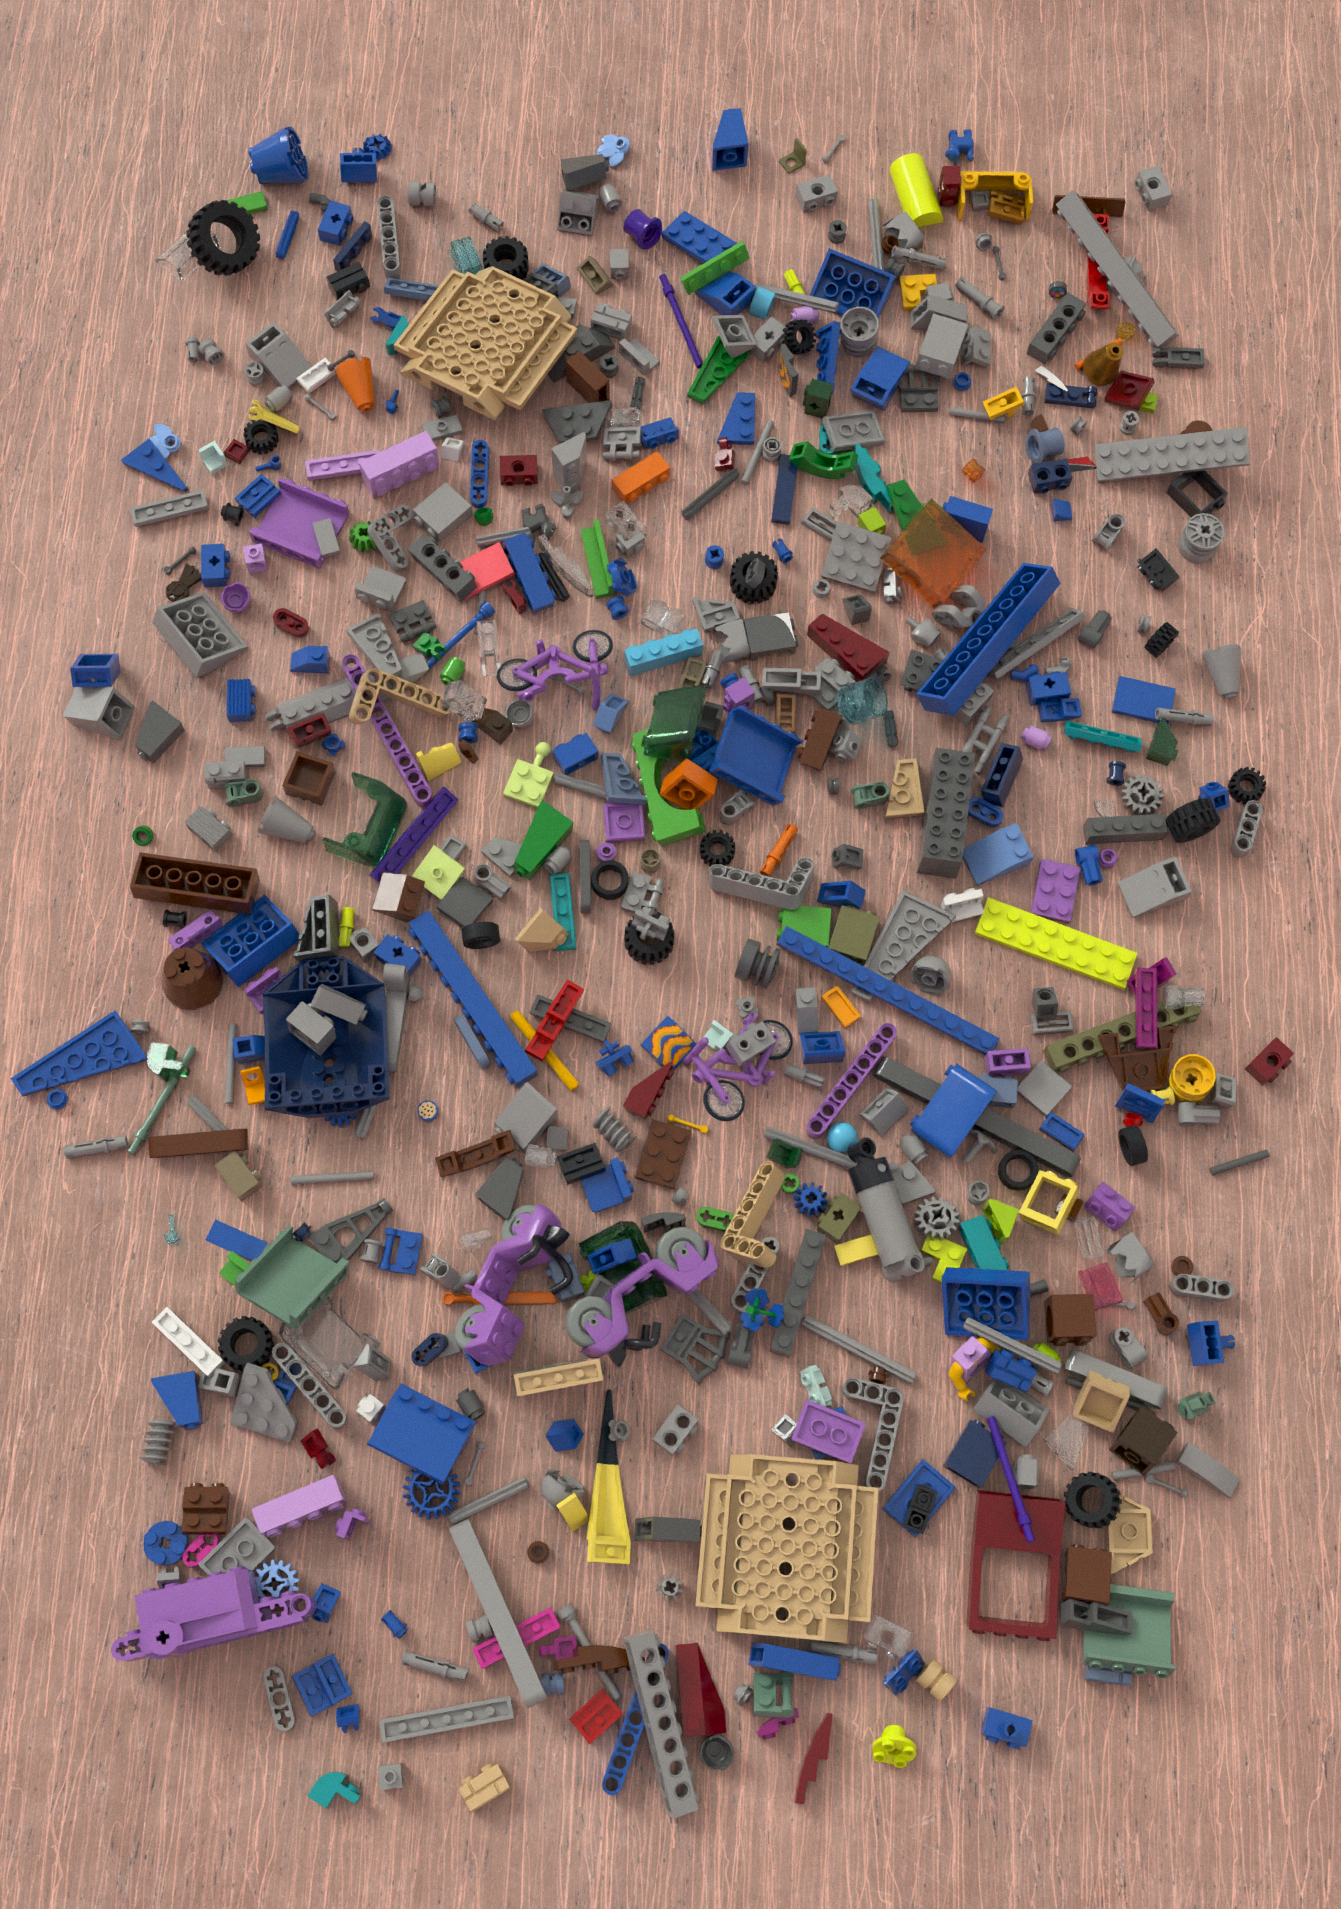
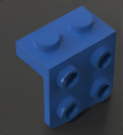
M618 1157L610 1159V1164L605 1166L606 1171L581 1180L590 1208L594 1213L632 1200L633 1186L631 1181H626L624 1174L627 1173L624 1162H620Z

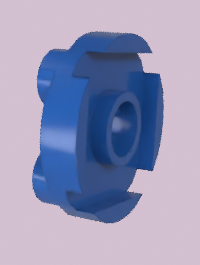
M618 558L608 564L607 569L612 576L614 590L629 596L636 592L634 591L637 588L636 579L631 569L627 570L625 566L627 562L622 558Z
M162 1521L156 1523L144 1535L143 1546L149 1560L158 1565L169 1566L182 1559L183 1552L187 1549L189 1542L188 1536L181 1533L182 1526L172 1521ZM163 1538L171 1539L172 1542L169 1544V1549L161 1547L160 1544Z

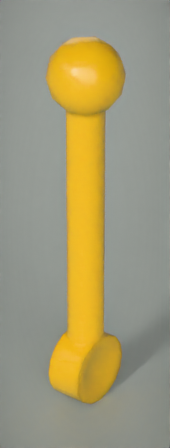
M673 1114L667 1117L669 1122L675 1121L700 1130L703 1134L708 1131L706 1125L699 1126L678 1119Z

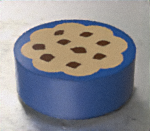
M425 1100L419 1104L417 1113L421 1120L430 1122L437 1117L438 1108L433 1101Z

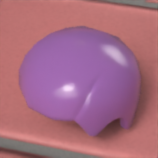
M235 582L224 588L221 594V602L226 610L234 613L241 612L250 603V592L244 584Z

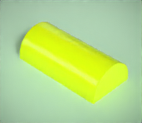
M911 153L896 159L891 164L889 171L903 212H907L917 227L942 223L943 215L923 157L920 154Z

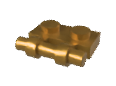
M991 189L989 192V197L991 198L988 204L987 216L1021 225L1024 219L1025 206H1022L1024 199L1016 194L1010 195L999 189L997 191Z

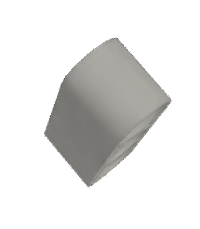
M1249 801L1240 813L1230 851L1235 857H1244L1253 845L1263 807L1258 801ZM1248 809L1253 810L1255 814L1249 813ZM1243 826L1248 827L1250 832L1245 831ZM1238 843L1244 845L1245 849L1240 848Z
M1188 1274L1177 1275L1169 1284V1288L1174 1295L1215 1302H1223L1234 1293V1287L1229 1281ZM1177 1280L1184 1282V1290L1178 1288ZM1198 1283L1205 1286V1293L1198 1290ZM1219 1286L1226 1290V1296L1218 1292Z

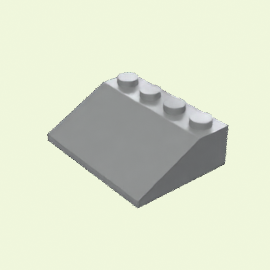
M204 592L157 607L152 623L196 678L214 671L248 647Z

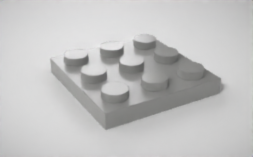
M837 522L821 577L875 592L892 537Z

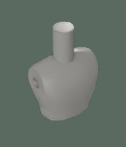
M910 616L906 621L907 624L914 628L911 634L912 640L926 645L928 648L941 635V632L929 619L918 623Z

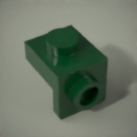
M774 1139L766 1158L784 1168H795L801 1161L803 1149L799 1147L793 1148L779 1139Z

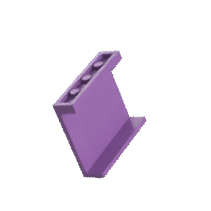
M279 478L281 495L272 502L259 528L252 527L249 532L252 542L262 544L266 548L320 569L326 557L322 558L312 523L330 518L337 538L349 516L348 505L342 500L330 498L325 493H317L307 486L297 485L290 479Z

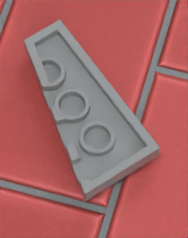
M380 613L346 629L348 636L374 668L397 677L403 674Z

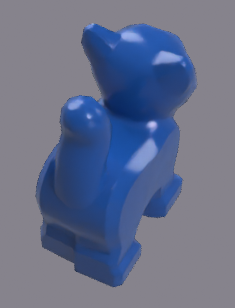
M971 129L964 130L963 137H958L957 130L949 131L948 140L950 143L949 149L945 152V157L954 162L955 165L958 164L960 153L967 154V159L970 162L974 160V141Z

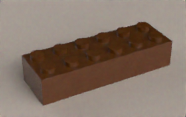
M139 852L130 889L133 897L136 899L251 915L260 879L256 868Z

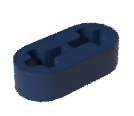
M433 1333L428 1336L412 1352L413 1363L417 1366H427L446 1350L448 1346L447 1337L441 1333ZM435 1339H440V1340H441V1341L439 1342L440 1347H438V1346L433 1347V1346L436 1344ZM420 1353H426L424 1355L425 1360H419L421 1357Z

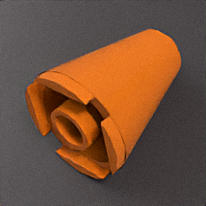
M361 357L362 360L356 361V358L346 360L337 366L338 370L335 369V373L357 410L362 412L370 411L375 405L371 361L367 357Z

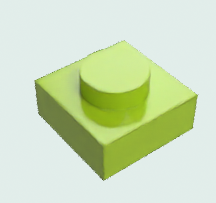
M1149 392L1139 410L1154 413L1159 394Z

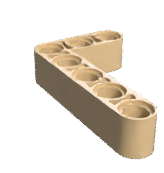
M371 668L362 674L349 712V719L355 725L366 722L371 717L378 693L437 717H444L451 713L454 709V703L449 697L382 670ZM369 674L374 676L375 683H372L369 680ZM386 682H390L393 685V690L387 688ZM404 689L410 691L411 697L405 695ZM363 692L369 695V701L363 698ZM422 696L427 697L428 704L422 701ZM440 703L446 706V711L441 710ZM357 710L363 713V719L357 716Z
M766 1161L759 1167L720 1242L721 1248L735 1259L763 1268L771 1267L774 1264L776 1254L764 1243L753 1238L785 1179L784 1172L771 1161Z

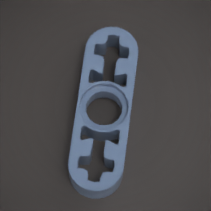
M462 1014L455 1018L454 1022L481 1069L490 1065L491 1063L464 1015Z

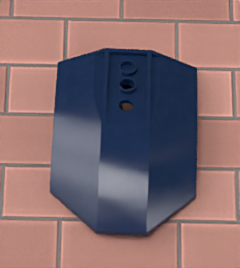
M344 956L303 959L262 994L265 1033L264 1108L266 1111L305 1118L354 1114L390 1099L388 1029L384 983ZM324 984L366 1004L364 1009L367 1010L363 1021L359 1020L357 1024H354L316 1008L319 1015L322 1017L327 1016L334 1022L333 1026L336 1034V1039L320 1056L289 1032L286 1018L302 1001L307 1005L311 1004L318 987ZM328 1059L335 1061L334 1065L330 1067L324 1066V1062ZM328 1078L335 1079L332 1083H325V1080Z

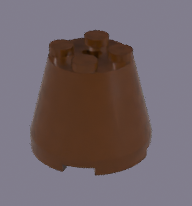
M179 947L174 949L165 960L161 984L166 997L172 1004L181 1009L196 1010L209 1003L211 1004L218 997L223 986V976L218 963L210 955L195 949Z

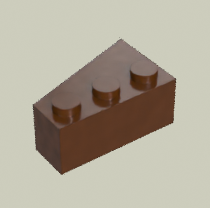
M821 707L818 711H814L811 719L814 722L812 729H807L804 740H807L805 747L800 748L797 758H800V764L822 771L830 752L829 749L839 724L841 725L843 720L842 715Z

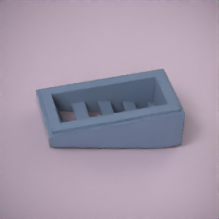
M543 263L533 272V274L557 283L558 290L554 294L559 297L571 287L569 276Z

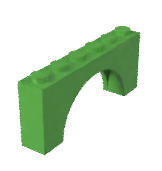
M672 720L632 734V748L638 758L636 759V765L641 772L640 783L645 789L646 805L650 811L648 812V818L650 823L653 824V839L662 846L706 832L702 813L696 808L691 810L676 809L670 806L666 799L660 795L661 771L664 762L675 748L685 743L682 726L676 720Z

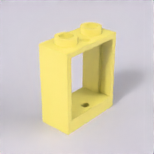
M1040 1170L1019 1211L1021 1220L1059 1235L1079 1195L1077 1184L1070 1179H1060L1051 1171L1044 1172ZM1043 1181L1069 1191L1056 1219L1030 1209Z

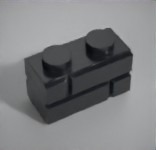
M360 262L326 277L328 286L337 301L348 290L353 295L358 292L363 293L370 287L369 278Z

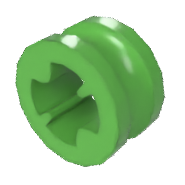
M787 1174L781 1189L787 1194L795 1193L799 1187V1179L796 1175ZM785 1180L794 1181V1188L786 1187L787 1181Z

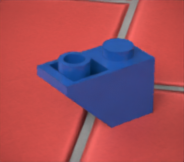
M249 1035L232 1039L235 1059L238 1064L265 1060V1036Z

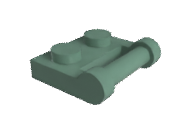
M754 1673V1716L789 1718L794 1715V1707L791 1705L792 1673ZM776 1685H782V1706H776Z

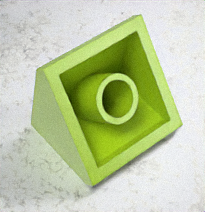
M991 1198L987 1200L981 1209L986 1219L991 1223L994 1236L998 1239L999 1244L1002 1245L1011 1234L1019 1209Z

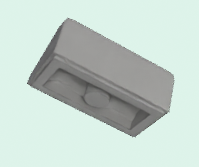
M366 1344L355 1363V1367L374 1381L389 1379L391 1360L370 1344Z

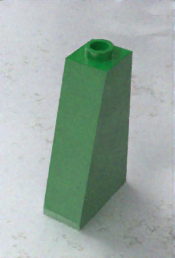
M542 800L515 859V872L520 877H525L530 881L543 866L545 859L573 831L574 822Z

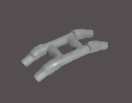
M990 706L984 708L962 750L963 752H971L974 747L983 751L975 768V771L982 773L1009 720V716L1004 714L995 729L985 725L992 711ZM981 731L991 736L987 745L977 740Z

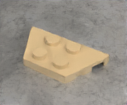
M1119 1495V1498L1122 1499V1504H1119V1508H1121L1120 1513L1117 1512L1115 1521H1110V1525L1107 1526L1108 1552H1112L1111 1574L1153 1553L1150 1509L1122 1495Z

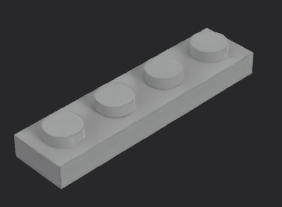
M199 490L131 507L130 511L134 526L139 527L208 510L209 508L204 490Z

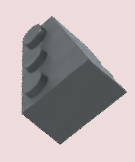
M329 894L310 897L303 920L305 922L302 933H299L298 947L293 954V957L299 962L303 959L339 956L338 902Z

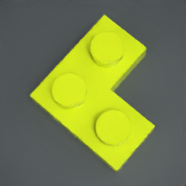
M928 1235L920 1252L939 1260L932 1279L942 1283V1276L946 1267L960 1268L967 1248L945 1238L940 1241L938 1237H935L934 1241H932L931 1235Z

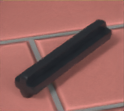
M542 552L539 553L542 571L546 572L549 583L559 600L566 601L570 597L567 589L547 555Z

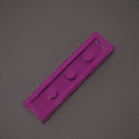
M1157 968L1135 969L1136 1048H1158Z

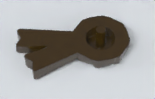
M186 563L179 581H171L166 586V597L168 600L175 602L189 597L188 588L201 580L199 570H195V566H190Z

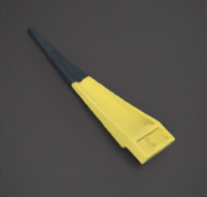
M609 1389L606 1391L586 1538L588 1540L587 1562L630 1564L631 1540L621 1488L616 1440L611 1441L609 1439L610 1427L608 1424L611 1420H614L612 1391Z

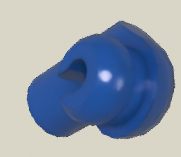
M1031 664L1024 671L1013 669L1011 679L1027 682L1029 677L1039 673L1038 666Z

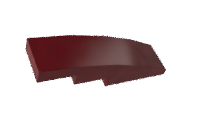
M832 1713L825 1714L806 1751L798 1776L794 1798L795 1803L804 1804L807 1781L816 1782L818 1759H828Z

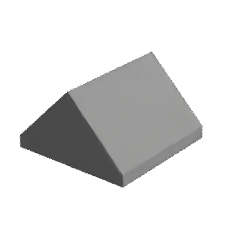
M718 315L712 317L723 345L732 359L756 347L757 344L744 315Z

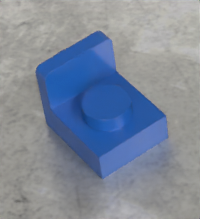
M321 1583L313 1598L316 1602V1610L311 1617L318 1622L328 1623L331 1613L341 1596V1591Z

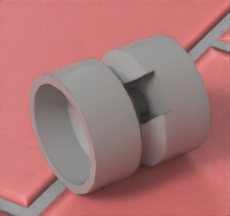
M410 181L408 189L409 205L420 206L422 203L425 207H435L436 183L425 182L422 185L420 182Z

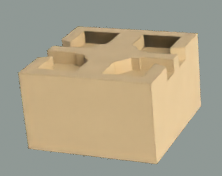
M1090 1370L1074 1404L1073 1417L1113 1433L1130 1397V1386L1120 1382H1113L1112 1379H1106L1101 1374Z

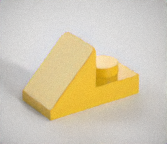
M1017 387L983 401V406L990 420L1005 413L1010 418L1024 404Z

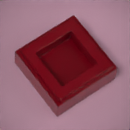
M233 439L223 453L225 457L241 464L249 453L250 448Z

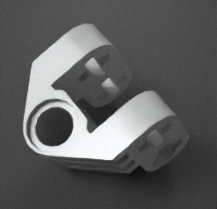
M971 585L955 586L949 593L950 598L959 605L966 604L968 608L961 612L954 605H939L932 612V616L940 624H949L951 627H971L983 613L985 600Z

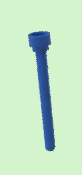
M487 601L480 605L479 613L444 645L447 652L483 618L491 617L496 612ZM439 651L438 654L442 658L447 652ZM432 656L426 662L429 669L433 667L439 660L435 659L434 656Z

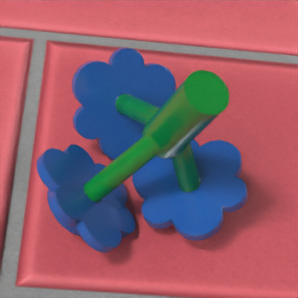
M752 1288L745 1295V1300L749 1302V1306H747L746 1312L740 1315L743 1327L745 1329L749 1328L752 1332L758 1331L759 1326L764 1325L762 1318L763 1315H766L769 1319V1325L778 1328L784 1319L783 1305L773 1304L772 1309H769V1311L763 1310L765 1304L769 1303L767 1292L764 1289L757 1290Z

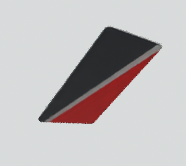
M1089 457L1067 459L1071 472L1097 468Z

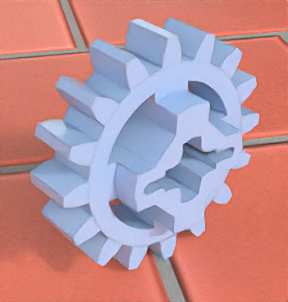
M271 1560V1566L263 1563L264 1570H256L259 1574V1577H255L258 1598L268 1597L263 1590H268L275 1599L281 1598V1593H283L287 1586H290L288 1592L299 1591L300 1588L295 1586V1584L300 1582V1579L294 1577L298 1571L290 1570L292 1567L291 1563L284 1566V1560H280L278 1565L276 1560ZM279 1569L286 1572L289 1578L283 1577ZM269 1572L268 1579L263 1582L265 1575ZM275 1578L277 1581L285 1582L284 1584L277 1586V1589L276 1587L267 1586L269 1584L274 1583Z

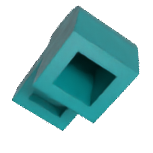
M331 1772L323 1775L316 1781L308 1797L321 1806L328 1808L337 1793L354 1804L358 1803L362 1795L358 1793L359 1788L350 1782L347 1785L344 1784L348 1774Z

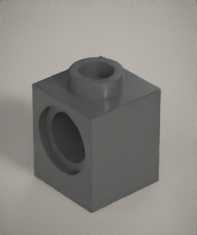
M1053 987L1033 988L1032 1005L1036 1019L1057 1017L1058 1001Z

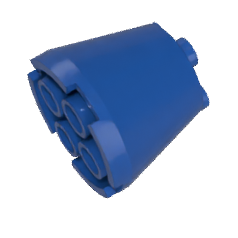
M291 126L282 128L255 146L248 148L249 156L252 160L250 169L253 174L257 175L260 184L305 182V179H308L306 156H303V151L299 145L301 144L299 136Z

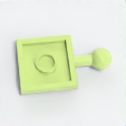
M546 742L537 744L535 749L537 755L533 764L517 759L503 796L535 808L539 807L554 776V772L540 767L544 757H547L551 752V747Z

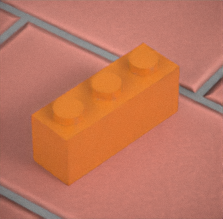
M657 451L613 478L612 490L624 505L628 502H634L641 494L648 493L657 484L666 482L670 477V466Z

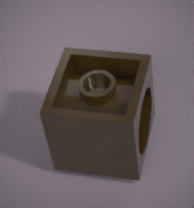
M1142 1406L1131 1417L1109 1450L1145 1476L1157 1464L1178 1432L1174 1430L1170 1423L1159 1419L1153 1410Z

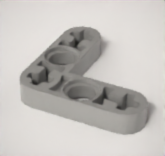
M407 505L398 506L368 526L370 537L390 567L395 571H401L408 565L406 554L391 533L412 518L413 512ZM404 512L405 515L399 518L398 515ZM387 518L393 520L394 526L387 523ZM382 525L383 528L380 531L375 530V528ZM385 541L391 544V550L385 547Z

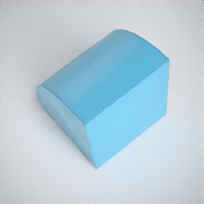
M758 287L753 297L749 314L766 320L774 305L775 293Z

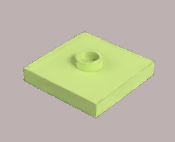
M433 845L412 877L425 881L424 887L442 900L459 880L466 868Z

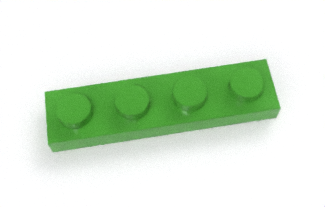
M744 242L737 243L680 277L685 292L690 295L749 260L750 256Z

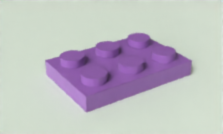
M1041 859L1031 913L1048 920L1069 924L1080 867Z
M806 1399L791 1441L851 1464L866 1423Z

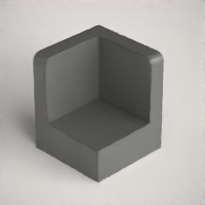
M706 701L698 729L717 734L724 706Z

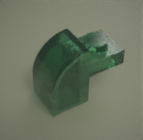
M151 1043L147 1054V1065L161 1080L168 1082L169 1077L179 1079L180 1076L188 1078L191 1071L183 1062L175 1061L178 1052L172 1046L162 1043Z

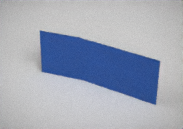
M216 1219L205 1239L251 1261L263 1253L268 1243Z

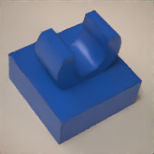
M359 1704L337 1708L336 1722L338 1728L342 1727L343 1733H347V1726L350 1725L355 1726V1731L359 1729Z

